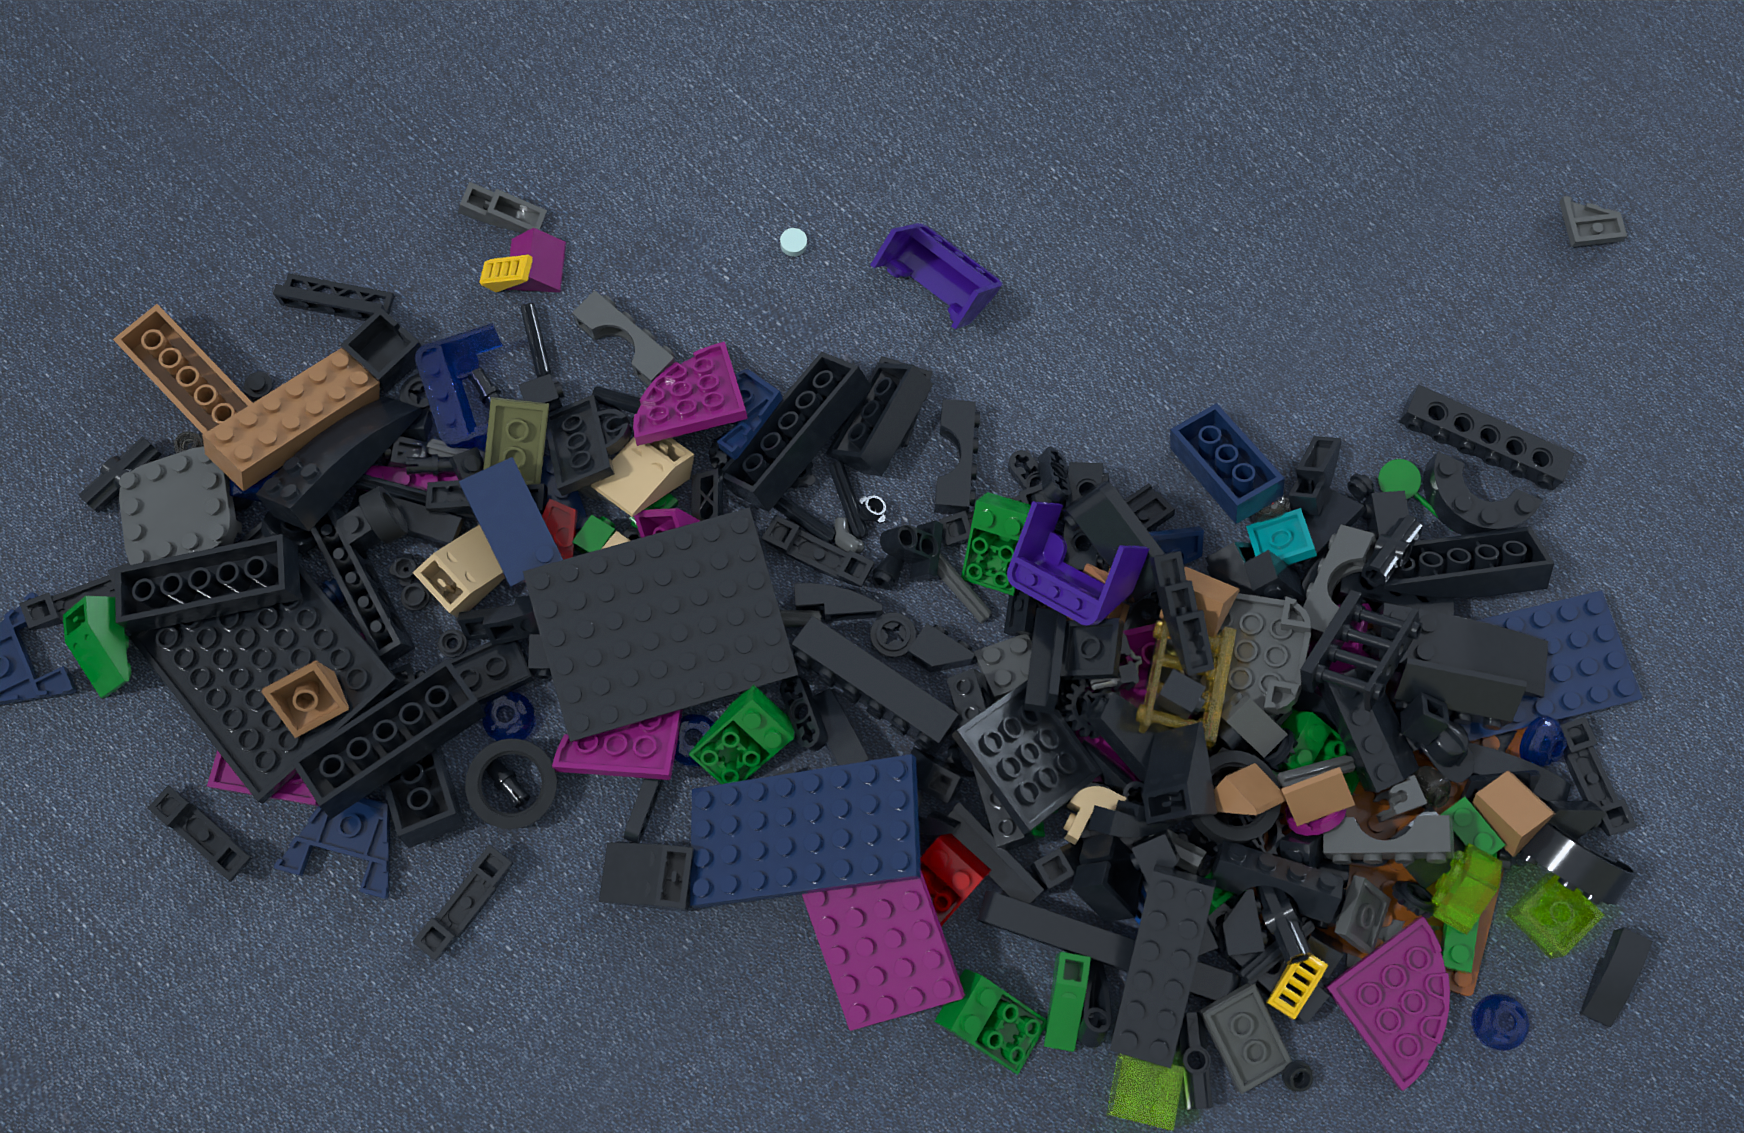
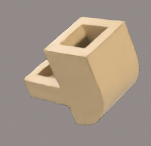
M1091 786L1080 790L1073 796L1067 808L1077 812V815L1071 813L1063 829L1068 831L1065 840L1076 844L1088 819L1091 820L1094 805L1116 810L1118 800L1125 801L1126 798L1108 788Z

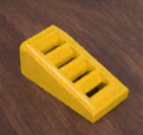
M521 255L485 261L480 284L494 292H499L527 282L533 257Z
M1313 955L1304 961L1305 964L1314 969L1313 972L1310 973L1299 966L1300 963L1288 964L1266 1002L1293 1020L1301 1011L1328 967L1326 963ZM1296 972L1307 979L1306 984L1294 978L1293 974ZM1289 983L1301 991L1300 995L1286 988V985ZM1281 993L1295 1001L1293 1007L1279 998Z

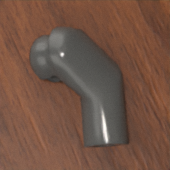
M836 518V545L846 552L851 550L861 554L864 550V543L849 533L848 519Z

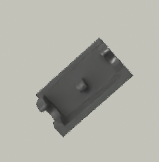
M1240 692L1232 695L1221 707L1219 706L1215 710L1264 758L1288 735L1247 695L1243 697Z
M1415 775L1391 786L1390 790L1376 795L1373 799V802H1380L1382 799H1385L1390 805L1388 810H1383L1376 815L1379 823L1427 804Z

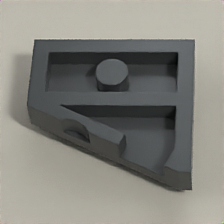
M1568 196L1562 197L1559 201L1571 247L1621 242L1627 237L1620 212L1602 209L1598 205L1587 203L1584 206L1571 202L1572 197Z

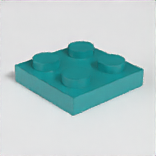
M1301 508L1246 526L1255 557L1270 550L1290 565L1317 556Z

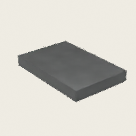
M1247 983L1199 1010L1229 1075L1240 1094L1280 1073L1292 1062L1255 984L1249 985Z

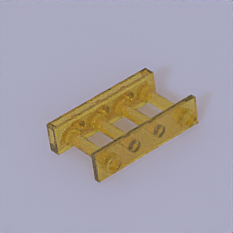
M1164 617L1162 621H1156L1153 638L1157 639L1146 698L1144 704L1139 705L1136 715V721L1140 722L1139 732L1145 733L1150 726V722L1174 728L1203 722L1207 749H1210L1215 744L1237 629L1224 627L1219 636H1208L1211 652L1215 653L1213 662L1215 669L1197 673V675L1205 676L1206 680L1210 681L1208 691L1204 690L1201 696L1206 699L1202 706L1204 708L1203 719L1199 718L1198 721L1192 719L1184 720L1176 715L1153 710L1156 694H1159L1164 683L1159 682L1162 666L1183 671L1178 657L1164 654L1167 638L1171 639Z

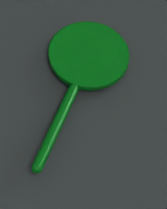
M1395 459L1389 461L1381 468L1378 475V484L1382 492L1405 491L1406 499L1413 496L1437 517L1430 503L1417 493L1421 485V475L1413 463L1404 459Z

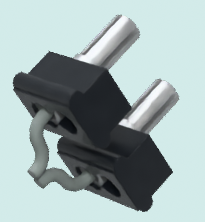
M1124 633L1120 663L1129 655L1132 659L1138 661L1136 663L1129 661L1126 665L1119 666L1118 678L1091 680L1093 690L1114 686L1115 691L1122 689L1130 691L1139 682L1138 666L1142 664L1141 656L1134 655Z

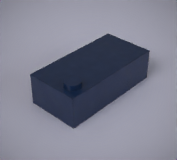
M1217 403L1170 429V449L1235 524L1283 497L1285 478Z
M513 457L459 481L460 487L511 589L525 583L523 571L563 560Z

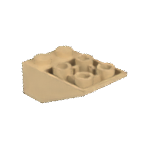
M633 437L612 460L615 475L591 484V487L633 517L690 479L694 454L672 438L637 446Z
M480 525L433 553L413 572L443 607L457 618L459 612L470 611L505 578Z

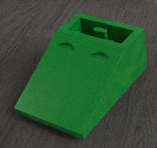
M989 492L976 500L961 575L963 580L1009 595L1015 594L1016 588L1009 583L1007 570L1029 513L1030 504Z
M85 596L63 614L65 643L100 698H106L130 679L131 665L127 663L126 653L129 640L128 636L125 635L124 627L116 623L115 597Z
M753 684L750 689L746 690L732 702L689 752V756L720 784L744 781L794 739V729L790 718Z
M1292 710L1293 713L1281 726V728H1287L1296 735L1295 739L1298 745L1294 748L1295 755L1290 756L1288 763H1283L1281 769L1277 770L1279 773L1344 755L1349 756L1340 735L1313 712ZM1355 769L1353 772L1343 774L1351 796L1360 781Z
M965 968L959 978L965 996L963 999L944 1004L934 1022L1018 1075L1043 1032L1047 1020L984 976Z

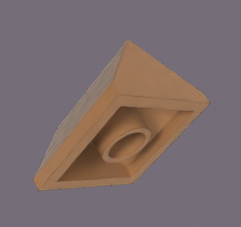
M1185 567L1186 580H1192L1197 609L1204 611L1208 637L1214 641L1239 593V589ZM1161 609L1160 618L1165 620Z
M318 661L304 666L263 688L261 691L295 738L349 710L335 672Z
M1256 763L1226 776L1214 789L1217 812L1258 815L1286 801L1283 792Z
M1340 767L1281 789L1297 826L1355 805Z
M1510 771L1505 772L1477 792L1472 803L1473 807L1505 844L1504 848L1513 857L1524 848L1555 814Z

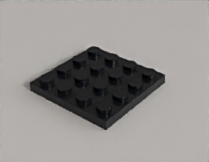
M1027 680L951 734L1023 835L1031 831L1103 773L1056 707L1054 714L1024 710Z

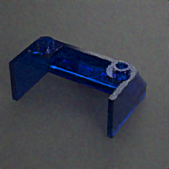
M493 323L423 345L416 352V364L439 437L450 448L472 449L478 447L479 450H486L488 423L476 426L462 380L467 379L469 373L479 368L480 364L477 354L503 346Z

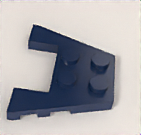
M749 369L735 374L748 419L732 423L736 427L717 441L719 448L734 460L741 455L783 399L778 389Z
M31 592L23 599L27 601L29 599L37 597L38 595L34 592ZM20 606L15 610L11 609L4 615V620L0 622V705L77 692L70 671L64 666L37 678L19 633L20 629L28 626Z
M362 798L333 819L320 807H317L307 820L309 821L299 836H295L289 844L290 848L282 858L277 860L273 867L280 871L303 876L314 846L366 860L369 863L359 892L388 900L390 866L389 805Z

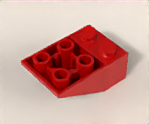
M953 834L940 835L920 858L921 872L941 927L991 871L985 863Z

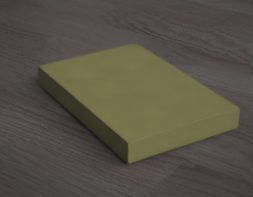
M491 397L483 470L513 457L526 485L540 484L549 410L548 403Z

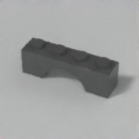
M594 290L572 312L576 325L595 341L607 336L621 337L629 341L635 348L634 358L631 363L634 374L649 386L664 370L675 363V354L666 345L661 347L657 344L655 337L647 329L643 328L641 330L637 327L631 315L625 311L621 313L615 308L616 304L607 295L602 297Z
M1340 525L1337 534L1334 533L1331 536L1328 554L1326 558H1322L1319 562L1317 578L1314 583L1311 582L1308 586L1307 600L1303 606L1311 620V639L1319 641L1339 609L1332 601L1336 585L1344 577L1355 572H1361L1364 565L1373 555L1376 544L1374 533Z
M1449 815L1417 816L1410 830L1403 836L1393 840H1378L1368 836L1362 831L1354 817H1344L1339 825L1323 833L1324 854L1329 860H1333L1335 864H1350L1351 860H1364V863L1381 864L1383 859H1395V862L1400 864L1414 863V859H1427L1429 863H1445L1446 859H1454L1453 822Z

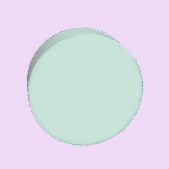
M798 228L785 230L780 238L782 251L789 256H799L804 253L807 248L805 233Z

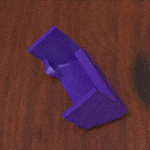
M920 223L891 229L870 264L873 268L886 266L887 272L896 278H901V276L912 277L948 304L949 317L954 322L951 327L954 329L971 324L1002 286V282L996 276L934 230Z
M1033 501L1007 570L1009 583L1016 589L1082 625L1099 624L1133 592L1149 548L1145 546L1120 545L1104 584L1063 562L1067 552V544L1062 536L1054 532L1063 505Z

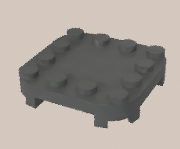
M204 447L192 448L141 465L120 477L119 503L125 552L131 565L231 545L237 533L242 534V523L237 521L235 516L230 478L205 455Z
M1238 593L1214 641L1209 639L1215 669L1187 676L1206 687L1201 696L1206 699L1204 704L1221 707L1232 695L1240 692L1243 697L1247 695L1267 715L1290 712L1301 693L1300 669L1305 663L1311 641L1310 617L1306 610L1297 603V600L1287 596L1285 600ZM1180 665V673L1185 675L1182 666Z

